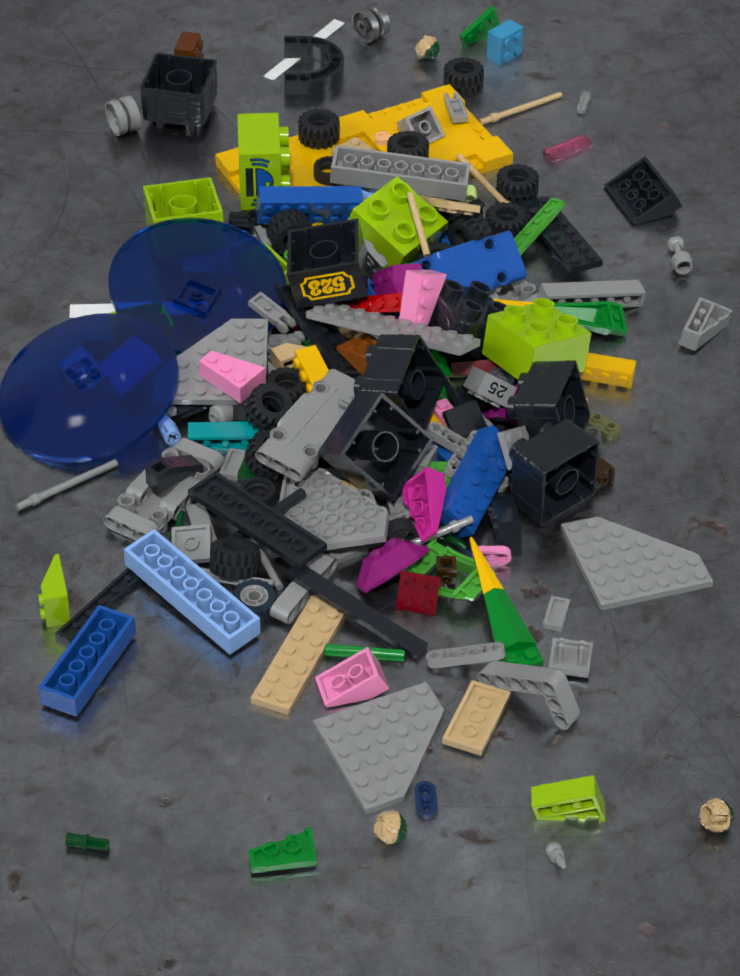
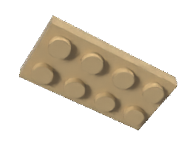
M472 680L442 738V744L482 756L511 697V692Z

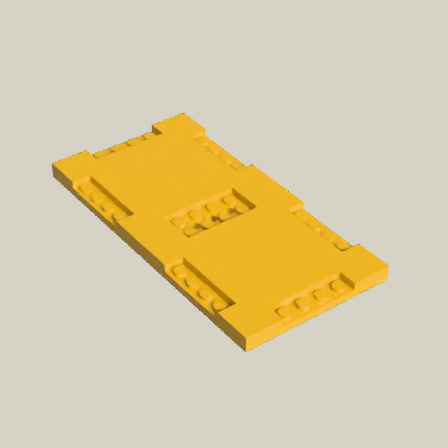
M450 84L422 92L419 99L369 114L361 110L339 117L340 139L336 145H341L357 137L375 150L387 152V146L375 144V134L385 131L392 136L394 133L400 132L396 124L398 121L431 106L445 136L429 143V158L459 162L456 157L458 154H462L480 174L513 164V152L498 136L493 137L466 107L468 122H451L444 102V93H448L451 99L454 92H456ZM298 135L289 137L291 186H327L315 181L314 163L321 157L331 156V150L336 145L327 147V149H311L300 143ZM234 148L215 154L216 166L240 195L239 149ZM331 169L323 170V172L331 173Z

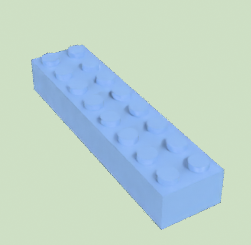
M155 529L124 549L125 565L229 655L260 634V618Z

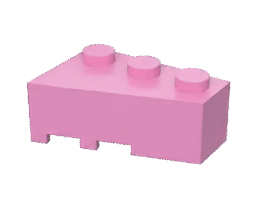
M210 351L199 360L200 377L239 403L246 400L256 386L258 387L259 384L266 383L265 367L215 351Z

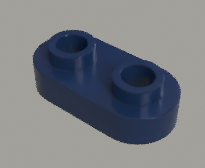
M428 781L419 782L415 786L414 793L416 814L423 820H431L438 813L436 787Z

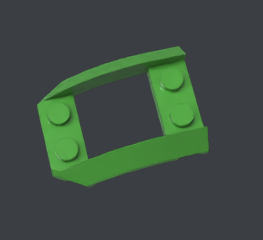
M433 539L426 546L430 550L428 553L402 570L428 575L436 567V556H456L457 571L469 576L456 590L441 586L438 596L474 602L483 593L475 560L460 554L448 546H442L437 542L438 539Z

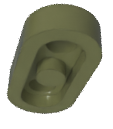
M599 413L590 414L587 426L598 427L601 430V437L607 440H615L619 437L620 426Z

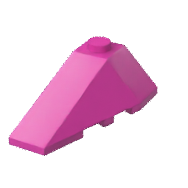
M429 467L424 468L409 479L402 487L403 501L410 509L409 515L414 518L415 528L423 542L438 532L446 494L445 474Z

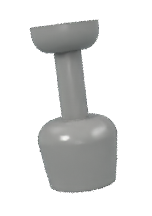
M679 236L672 237L667 242L668 249L675 253L672 256L671 264L678 274H688L693 268L692 257L688 252L682 251L684 240Z

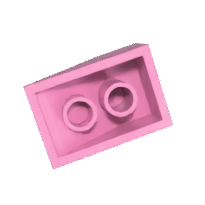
M368 647L315 677L323 702L327 708L372 699L389 689L379 660Z

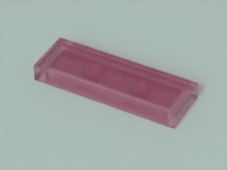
M582 134L544 149L543 155L554 163L593 147V142Z

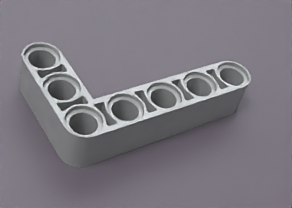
M490 661L477 674V679L480 683L508 691L543 695L552 718L560 729H569L580 717L581 713L567 677L558 669Z

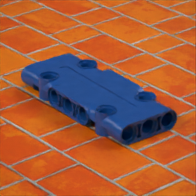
M509 230L493 236H487L478 241L472 240L409 263H423L426 265L427 270L447 274L445 279L454 280L462 286L470 287L472 281H480L488 285L491 291L526 279L527 277L517 245ZM484 243H487L490 248L487 249ZM497 275L502 278V282L498 281Z

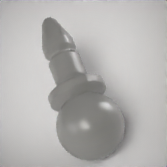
M557 842L549 843L545 848L547 857L552 862L557 863L560 868L565 869L566 861L564 860L565 854L562 846Z

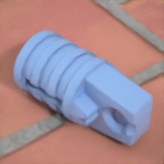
M167 414L162 415L157 420L159 430L165 442L169 445H174L181 439V434L175 422Z

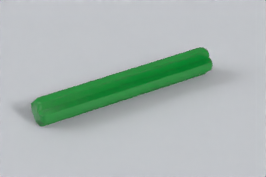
M326 644L324 654L326 656L349 658L367 647ZM368 647L378 660L403 662L405 659V650Z

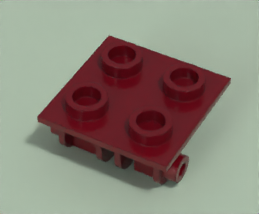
M401 570L396 609L435 616L439 588H441L442 583L441 577Z

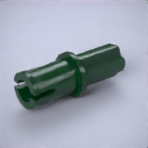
M68 832L65 838V846L82 848L84 851H88V849L108 851L110 840L90 837L88 833L80 835Z

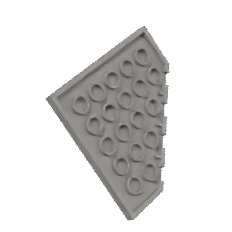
M230 319L155 371L153 404L245 405L247 399L239 403L200 377L199 360L210 351H215L265 367L267 372L268 319Z
M322 468L310 469L301 481H295L285 475L283 476L279 502L299 488L305 490L307 494L305 499L287 510L283 515L326 542V550L386 542L389 512L384 506L380 507L366 495H360L356 489L349 485H344L341 480L333 475L329 476ZM271 551L273 558L280 557Z
M598 516L561 524V531L601 611L713 587V580L699 554Z
M423 682L313 720L315 730L365 815L405 801L409 787L412 785L417 775V770L426 756L429 744L432 742L437 732V727L444 717V708L428 683Z

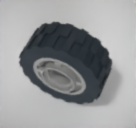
M260 579L245 580L241 584L239 583L232 593L233 596L260 618V622L269 619L271 607L276 601V591L268 582L261 581Z

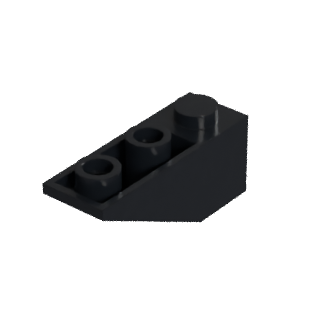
M192 455L161 457L145 466L146 483L157 493H160L202 468L203 464Z

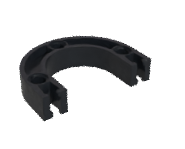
M284 36V58H311L325 65L320 70L314 72L284 73V95L320 94L333 89L341 82L344 76V55L337 45L315 36Z

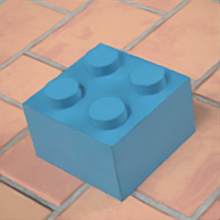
M509 19L489 30L487 37V59L501 66L522 54L524 27Z

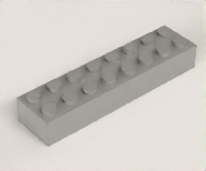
M336 145L331 165L330 183L380 189L398 176L418 195L465 201L471 163Z

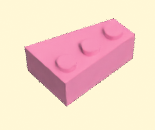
M406 270L399 320L408 319L412 323H425L428 326L447 274L434 270Z

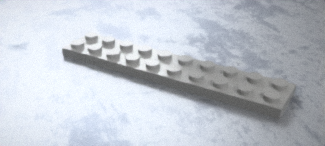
M335 302L314 306L313 309L306 311L307 319L377 336L381 334L421 335L428 348L459 356L480 346V339L474 338L471 334L462 335L454 330L445 331L441 327H428L425 323H412L408 319L399 320L395 319V316H382L379 312H366L362 308L353 309L349 305H337Z

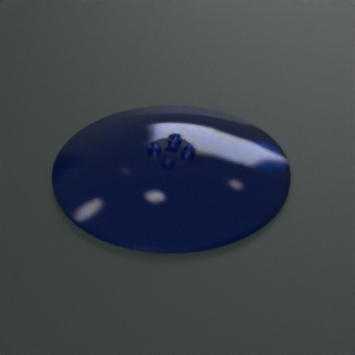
M178 218L150 225L138 231L123 243L115 254L109 270V295L112 305L121 320L143 340L158 348L176 354L183 353L230 319H265L248 306V301L259 292L265 294L284 310L286 307L274 290L277 284H287L286 276L278 259L271 250L248 232L216 220ZM194 295H200L201 297H200V298H195V297H193V296H194ZM268 321V335H269V334L275 329V327H276V326L272 325L269 321Z
M101 313L64 321L44 331L30 341L9 365L0 385L1 421L8 435L19 447L45 460L75 463L92 461L113 455L146 436L156 427L169 410L176 395L179 382V366L176 354L163 333L151 324L132 316ZM85 374L88 375V376L85 377V378H80L82 375H85Z

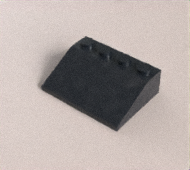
M646 156L604 184L633 225L667 217L682 207L674 191Z

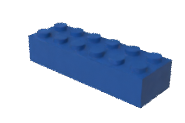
M259 186L255 206L257 224L267 225L269 221H272L271 218L277 215L276 213H281L285 209L287 211L290 209L300 210L305 214L310 224H327L348 220L352 210L363 202L362 187Z
M494 425L477 430L446 488L440 521L446 526L453 520L458 521L470 515L474 520V523L460 528V531L454 533L457 538H463L475 533L507 471L497 435L500 431Z
M98 605L38 687L40 704L77 717L135 636V617Z

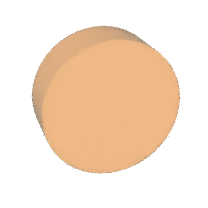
M385 131L378 132L374 136V142L379 146H387V141L391 135Z

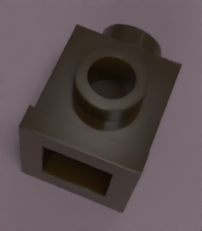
M603 458L598 460L596 489L606 485L607 482L611 484L614 482L615 468Z
M436 556L435 574L436 577H441V585L444 587L456 584V556ZM452 564L451 567H441V565Z

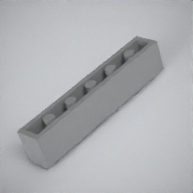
M639 280L541 283L537 298H546L554 303L609 301L622 304L623 307H642L646 291Z

